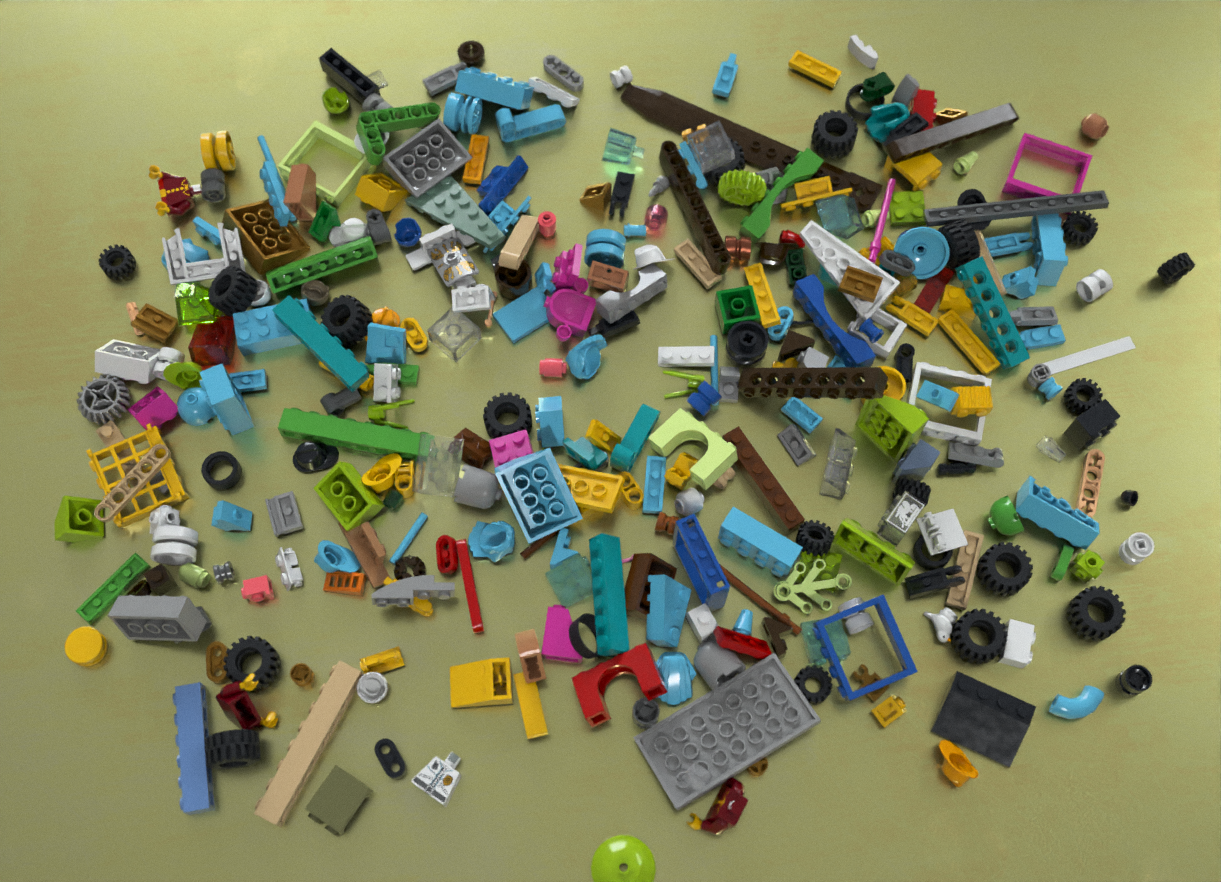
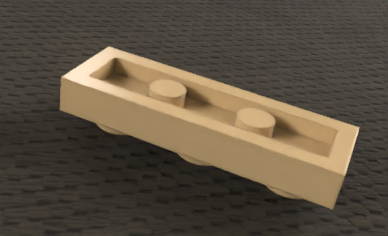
M689 239L674 248L675 254L707 290L722 280V276L715 274L711 270L707 259Z

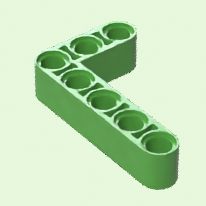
M424 103L361 113L358 117L356 130L368 162L372 165H380L383 161L386 149L380 133L426 127L439 118L440 106L436 103Z

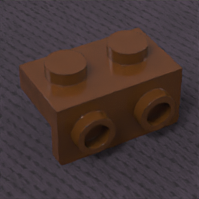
M466 427L452 438L449 452L470 466L482 469L484 461L492 455L490 442Z

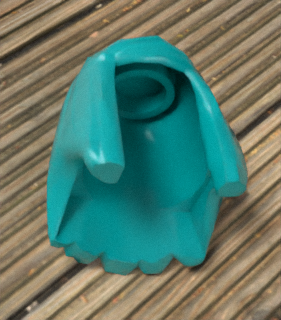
M902 103L874 106L870 109L872 115L865 122V125H867L866 128L870 132L871 138H874L876 142L883 143L887 140L889 132L909 118L910 113L907 106Z

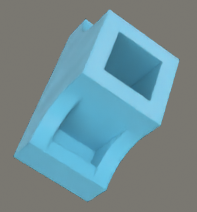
M1030 266L1003 275L1002 282L1007 294H1013L1019 299L1035 295L1039 282L1034 276L1036 269Z
M224 500L218 501L217 506L213 510L211 526L224 531H250L252 511Z

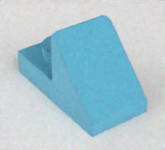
M566 528L560 529L550 561V570L555 571L579 557L577 551L567 549L570 546L571 536H569V530Z

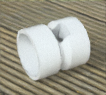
M1102 269L1096 270L1076 284L1079 296L1086 302L1095 300L1113 287L1110 275Z
M162 347L158 355L159 361L155 363L152 373L156 377L166 380L163 376L166 366L176 362L183 363L185 355L176 349Z
M1136 532L1120 545L1118 550L1119 556L1125 563L1137 565L1154 551V542L1149 535Z
M861 597L851 599L841 604L838 610L841 612L861 604L863 599ZM865 609L843 618L847 620L845 625L849 634L858 633L874 624L870 614L865 612Z

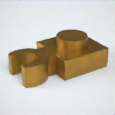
M864 664L859 666L863 671V675H858L855 671L852 673L854 679L863 682L860 688L881 680L876 672L870 676L868 668ZM883 686L866 695L875 702L889 686Z

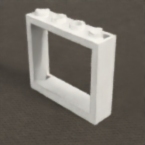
M917 362L912 372L907 403L915 405L920 375L970 387H991L992 379L986 378L983 375L968 374L965 371L950 370L944 366H933L927 362ZM986 416L977 418L975 431L928 421L921 434L975 447L982 440Z

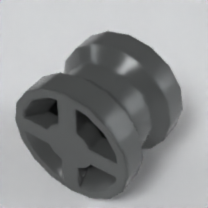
M230 561L225 562L224 565H213L214 576L218 584L223 583L225 580H235L234 569Z

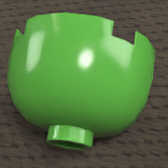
M1008 495L992 504L990 508L991 517L988 518L992 529L996 528L1003 535H1015L1025 531Z

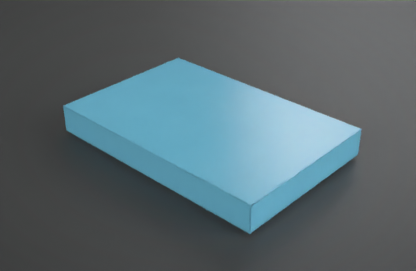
M535 287L493 313L494 319L512 343L517 342L549 322L546 316V307H543L547 296L541 292L539 287Z

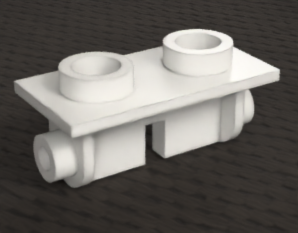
M280 547L275 556V562L282 572L280 574L281 582L289 591L291 585L295 587L301 586L303 577L299 567L292 569V566L298 565L295 551L292 548H287L283 552L282 547Z

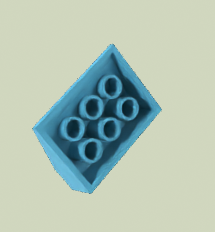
M550 448L511 460L494 468L495 475L528 543L583 519Z

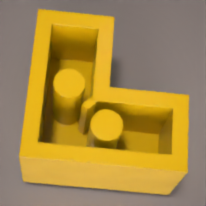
M973 276V280L977 284V279ZM946 284L940 298L938 311L947 313L953 309L959 316L972 320L976 316L973 311L972 302L965 294L964 286L958 288Z

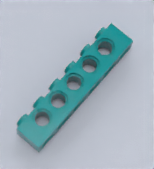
M983 256L956 268L957 277L963 283L965 294L972 302L973 311L980 319L981 328L987 334L989 345L995 351L997 360L1001 363L1000 366L1003 369H1007L1029 359L1028 351ZM973 276L976 277L977 284L974 282ZM981 293L985 295V301L982 299ZM990 310L993 312V318L989 314ZM998 327L1001 329V335L997 331ZM1006 344L1009 346V351L1005 348Z

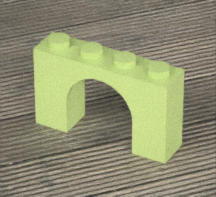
M681 408L648 438L651 448L662 457H667L678 445L688 440H698L708 446L706 454L689 469L692 480L705 490L738 460L737 448L731 442L727 443L724 441L719 433L712 432L704 422L697 421L690 412H685Z

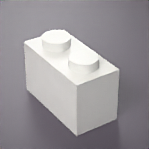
M1010 619L1005 623L1006 628H1004V631H1007L1008 634L1005 638L1007 643L999 654L998 662L1024 668L1031 663L1033 652L1030 649L1031 644H1034L1036 639L1035 625Z

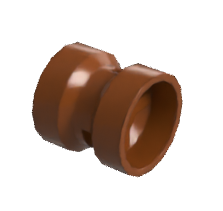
M660 512L655 531H665L669 535L674 536L675 523L679 520V517L674 515L670 517L666 513Z

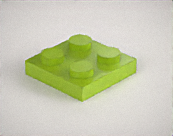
M923 191L893 192L888 210L891 227L926 225L923 211L926 209Z
M806 550L801 552L799 562H803L806 565V571L798 576L794 584L802 583L812 569L815 559H823L826 567L818 573L813 582L835 579L839 572L842 555L828 551L826 555L819 556L817 554L816 557L813 556V553L807 555ZM817 561L816 567L820 569L823 564L821 561ZM801 564L798 565V572L803 570V566ZM835 587L818 590L833 594Z

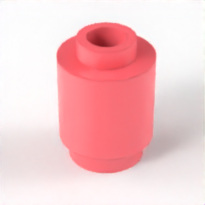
M545 211L538 216V226L541 234L548 237L556 232V216L552 212Z
M545 358V360H540L539 373L544 375V377H563V374L567 372V362H563V359Z

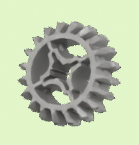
M100 374L99 379L93 377L92 382L86 381L87 386H81L83 392L77 393L79 397L76 400L78 410L84 418L96 424L101 422L106 424L108 420L114 422L115 417L121 418V412L127 413L124 407L130 406L128 402L131 399L128 394L129 389L123 381L109 374L106 377Z

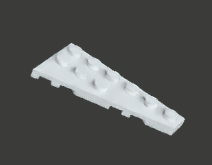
M811 220L800 232L799 236L838 287L848 265L883 277L874 303L843 293L864 321L870 319L899 286L900 282L814 221Z

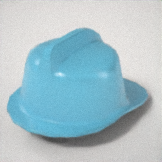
M323 540L319 543L318 554L314 558V562L322 570L328 573H334L338 570L352 573L359 570L360 563L353 551L328 540Z

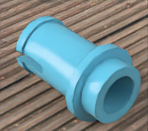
M627 223L623 229L624 236H627V238H630V236H646V225H630V223Z

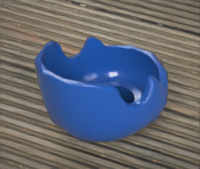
M407 217L396 223V233L394 236L397 242L404 247L416 245L419 238H421L422 231L415 219Z

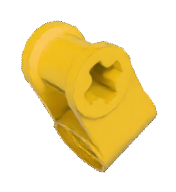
M414 460L402 462L401 466L394 473L395 487L402 498H410L415 492L416 468ZM403 485H409L407 488L401 489Z

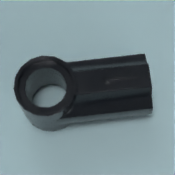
M908 343L900 345L895 353L894 360L896 362L895 369L902 374L906 383H911L915 349ZM901 352L906 353L908 357L903 356Z

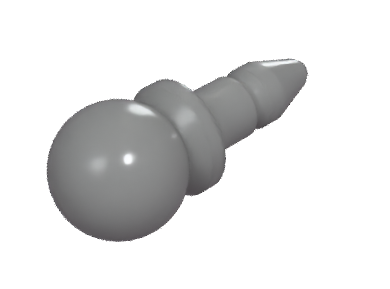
M659 176L653 183V188L649 191L648 196H655L658 192L661 193L667 189L669 179L666 176Z

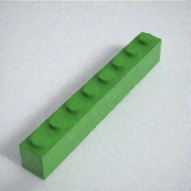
M284 408L278 426L281 436L384 456L395 453L399 454L402 459L426 464L430 463L435 445L433 436L427 432L416 433L406 428L400 430L389 425H375L368 421L363 423L357 422L352 418L341 419L335 415H320L315 411L304 412L298 408Z

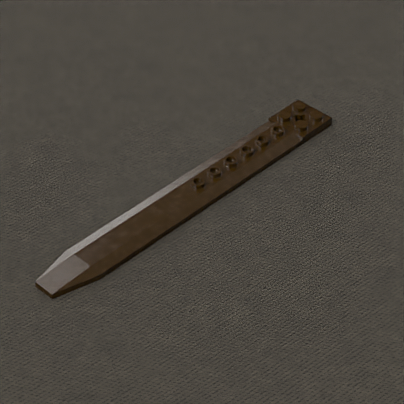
M628 84L621 95L622 101L645 118L680 134L684 130L690 128L695 130L696 126L706 124L711 142L714 141V138L719 140L721 137H725L726 140L732 138L733 142L736 140L739 146L741 145L745 162L762 170L777 167L784 176L785 173L783 171L789 164L793 165L796 160L794 158L800 152L797 149L664 91ZM826 162L822 163L821 167L810 179L830 176L833 192L852 188V193L849 194V197L843 199L834 197L831 200L861 214L871 210L883 187L881 184L853 172L849 173ZM856 191L862 192L863 195L860 194V196H857Z

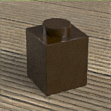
M162 563L143 574L152 590L159 596L178 586L169 570Z

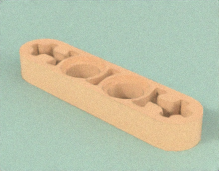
M1098 449L1090 450L1084 458L1076 508L1083 513L1084 510L1082 509L1086 506V503H1089L1086 510L1089 512L1087 515L1090 518L1096 512L1105 461L1103 452ZM1093 455L1098 460L1094 466H1092L1094 459L1091 458ZM1087 472H1093L1096 475V480H1090L1087 477ZM1084 489L1091 490L1093 492V497H1086L1084 495Z

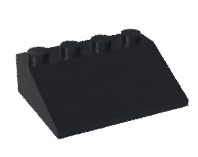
M957 671L951 676L930 732L1010 768L1030 726L1036 706Z

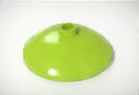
M619 835L607 839L598 847L592 859L591 874L593 882H653L655 878L656 865L652 852L645 843L633 836ZM622 863L628 866L625 872L619 869Z

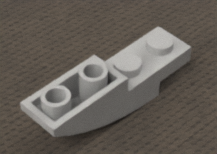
M434 575L402 579L372 593V604L378 607H387L388 605L408 607L409 605H414V597L422 600L429 599L430 597H438L443 600L450 599L455 594V582H434Z

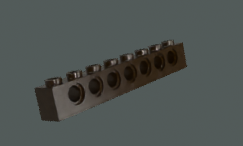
M881 367L743 368L737 388L747 398L763 397L768 399L770 397H779L785 399L787 397L803 399L806 397L814 399L848 398L853 400L865 398L873 400L874 398H883L888 377Z

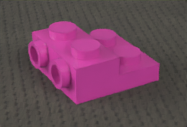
M576 243L572 250L569 249L568 252L562 251L559 257L556 256L554 260L555 272L551 280L556 287L555 291L570 289L579 277L583 245Z

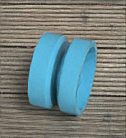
M597 229L589 232L586 238L584 262L589 267H591L592 261H597L621 268L624 265L626 238L621 233L610 229Z

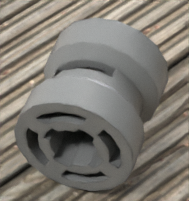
M1036 364L1028 374V383L1032 387L1039 388L1048 380L1051 371L1045 364Z

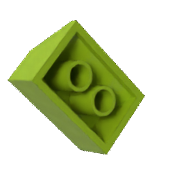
M339 461L313 489L345 530L350 531L371 520L385 505L370 486L362 483V476L351 463Z

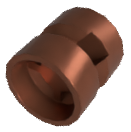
M725 236L724 244L731 260L738 257L739 260L749 261L751 237H740L737 239L736 236Z

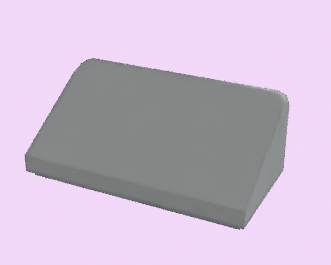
M791 424L777 435L798 466L817 455L797 425Z

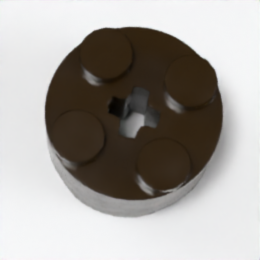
M523 259L518 270L499 266L498 262L495 267L497 290L503 296L515 300L529 292L532 287V273L528 262Z

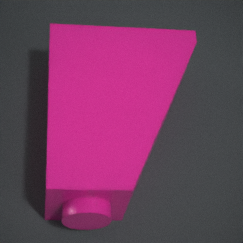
M553 605V607H548L541 656L542 659L582 664L583 657L575 651L569 639V627L572 624L569 610L565 609V606Z

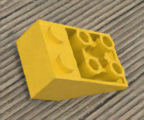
M510 657L486 659L451 666V708L513 704Z

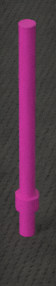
M889 179L874 240L870 244L868 260L872 263L876 262L877 254L881 249L880 242L896 183L895 179Z

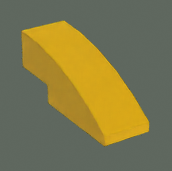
M523 672L513 674L527 738L531 739L547 735L548 731L536 681L526 684Z

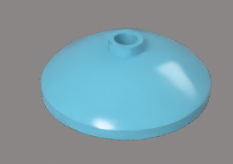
M916 227L906 231L898 238L893 249L894 252L914 262L915 270L910 276H907L913 279H926L938 274L947 264L950 253L946 238L939 231L929 227ZM919 246L924 247L922 250L917 249Z

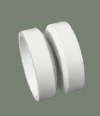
M161 526L155 528L152 541L156 545L151 548L150 559L157 563L182 566L188 562L195 563L197 550L194 546L198 544L199 533L191 528L182 526Z

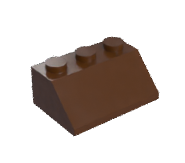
M652 553L634 554L624 588L626 614L647 621V614H650V601H647V595L650 594L651 582H648V575H667L675 579L677 568Z

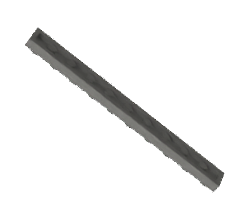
M1101 190L924 209L923 216L926 226L934 227L947 225L961 219L972 223L1108 208L1109 201L1105 191Z

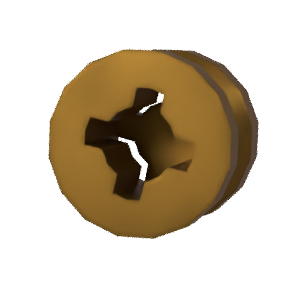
M766 757L746 768L747 772L755 777L763 775L768 768V760Z

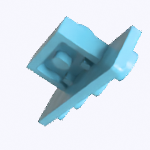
M528 196L516 211L502 200L488 217L506 236L509 232L507 228L510 224L514 226L520 219L518 215L521 212L525 213L530 207L529 201L531 197ZM485 247L483 252L486 254L489 248Z

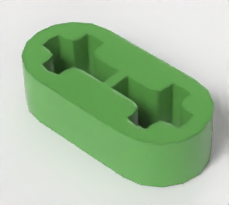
M1066 544L1062 545L1052 568L1051 578L1058 581L1063 579L1074 551L1073 547Z

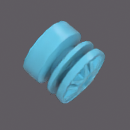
M450 93L444 108L443 124L449 130L458 131L461 127L463 133L468 132L471 135H475L482 119L483 104L481 98L469 96L465 101L464 95Z

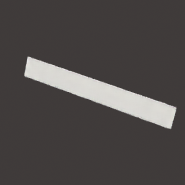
M1130 336L1042 364L1049 367L1050 375L1136 347Z

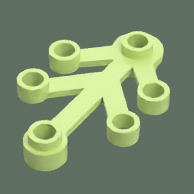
M815 559L812 569L802 583L793 585L798 576L806 571V565L803 562H796L793 565V571L786 581L776 583L773 593L778 600H790L800 608L802 613L809 614L813 610L812 604L807 601L804 602L794 594L803 592L817 602L822 610L828 611L833 606L832 601L822 597L814 590L831 587L845 590L851 586L852 579L848 574L841 573L835 579L813 582L818 573L826 567L823 559ZM817 561H821L823 564L820 569L816 567ZM798 564L803 566V570L800 572L796 570ZM842 577L846 581L844 585L839 583V579ZM782 587H785L787 590L784 595L780 593ZM824 601L829 602L828 608L823 607ZM804 604L810 606L808 611L803 610Z

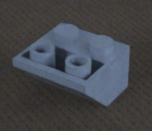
M920 439L917 445L913 443L905 457H902L892 473L895 475L892 482L896 484V481L900 478H907L908 480L913 478L915 481H922L941 452Z

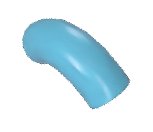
M1085 685L1081 694L1076 698H1067L1057 694L1051 703L1049 712L1066 719L1084 718L1097 709L1105 694L1096 687Z

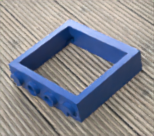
M695 514L676 521L673 546L701 605L706 603L711 612L724 607L730 585ZM723 581L725 586L719 588L716 583Z
M884 594L813 623V635L816 640L819 639L822 645L820 648L821 654L824 659H828L830 667H828L833 679L836 678L839 685L837 691L845 701L853 700L918 672ZM874 605L903 671L852 691L824 626Z

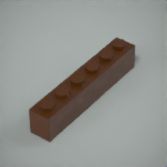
M738 426L722 436L723 440L727 443L731 442L737 448L738 460L734 464L784 535L788 536L798 530L805 521L804 517Z

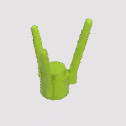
M664 370L663 374L688 379V387H691L690 390L665 394L664 397L669 398L692 394L693 392L698 393L697 389L704 381V375Z
M409 399L394 403L369 405L368 418L369 420H374L375 424L408 429V426L385 421L382 418L386 417L387 409L398 408L400 405L413 403L415 400Z

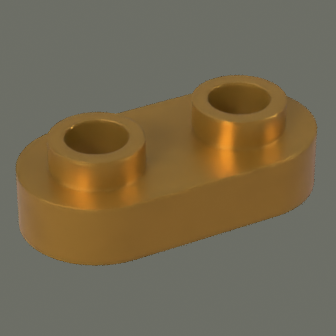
M219 641L212 642L206 649V674L214 683H222L228 678L226 676L227 672L223 668V665H226L223 659L228 657L226 653L228 648ZM218 650H221V654L219 656H215V653ZM222 670V674L216 676V672Z

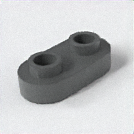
M885 250L879 257L883 267L902 276H910L915 270V264L911 259L892 250Z

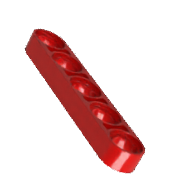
M466 539L457 540L456 545L474 634L484 632Z

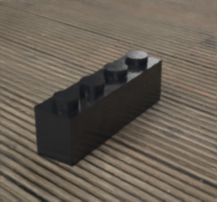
M330 48L319 57L322 71L362 104L373 93L381 96L378 85L334 49Z

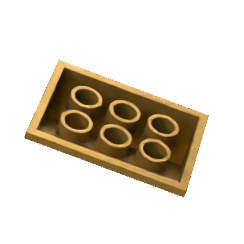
M269 199L224 211L223 228L234 231L235 227L238 228L242 253L260 275L265 274L266 271L284 266L310 249L309 244L290 221H288L287 226L279 225L278 220L275 219L274 209L270 205Z

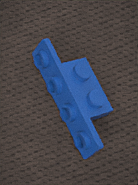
M518 155L509 167L496 165L476 190L479 195L485 196L478 206L487 216L504 200L528 170V165L522 156Z

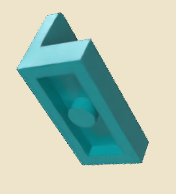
M567 437L562 442L566 453L589 470L595 471L608 459V455L584 437H580L576 442Z

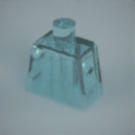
M610 128L602 161L628 165L631 162L632 156L642 159L645 148L635 146L637 139L635 136Z

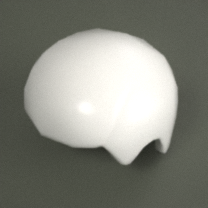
M256 280L258 285L257 293L251 305L261 307L271 299V289L265 281Z
M367 672L358 680L356 686L358 696L367 703L380 702L387 694L388 681L378 672Z

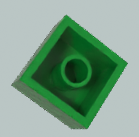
M752 285L716 291L715 306L722 334L729 333V330L741 321L760 323L761 317Z

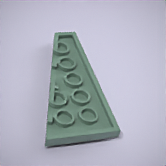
M451 175L420 197L415 198L412 195L405 199L406 205L417 208L421 213L429 214L432 219L446 226L452 224L461 234L474 238V241L489 249L496 247L506 240L505 235Z

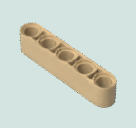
M522 214L500 253L499 266L515 270L519 269L539 231L537 217Z

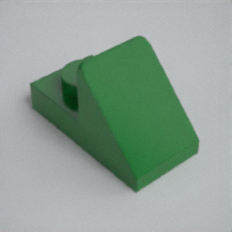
M322 201L308 233L319 241L325 242L331 227H341L337 210L327 202Z

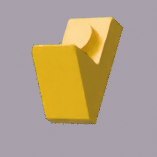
M597 419L591 420L585 435L593 445L609 454H612L616 444H620L622 439Z

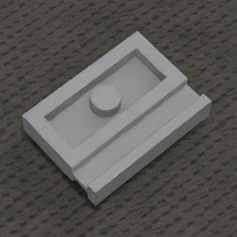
M293 491L274 496L272 499H265L276 537L280 534H287L304 528Z

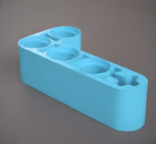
M552 105L512 116L510 109L502 108L495 115L497 128L503 142L519 140L563 127L566 124V119L560 105Z

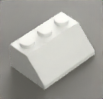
M113 339L95 351V372L102 373L104 376L109 374L120 377L122 380H135L140 384H148L156 378L152 371L155 363L159 361L158 355L161 349Z

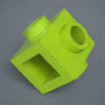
M1087 550L1084 554L1080 552L1074 558L1073 562L1075 564L1070 571L1086 583L1092 577L1096 579L1103 572L1101 567L1105 562L1099 554Z

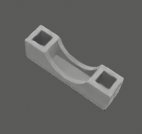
M654 263L639 271L640 282L634 289L627 292L609 290L595 299L597 312L612 324L642 303L650 300L659 292L664 291L668 287L667 274Z

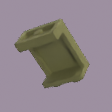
M335 765L305 809L310 812L309 818L317 823L320 820L326 823L325 829L334 835L339 832L343 835L345 832L344 828L366 797L369 798L373 790Z

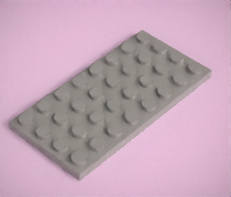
M773 653L718 686L715 693L713 691L708 692L634 737V741L678 811L821 723V719L776 654Z

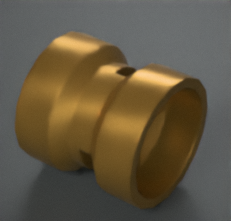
M304 663L294 665L290 671V678L299 687H308L314 681L313 671Z

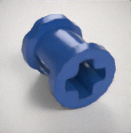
M867 319L859 327V331L864 333L872 344L877 342L884 334L882 329H878L873 324L872 319Z

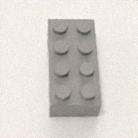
M118 596L108 614L113 623L130 640L197 642L207 622L201 612L191 602V599L186 596Z

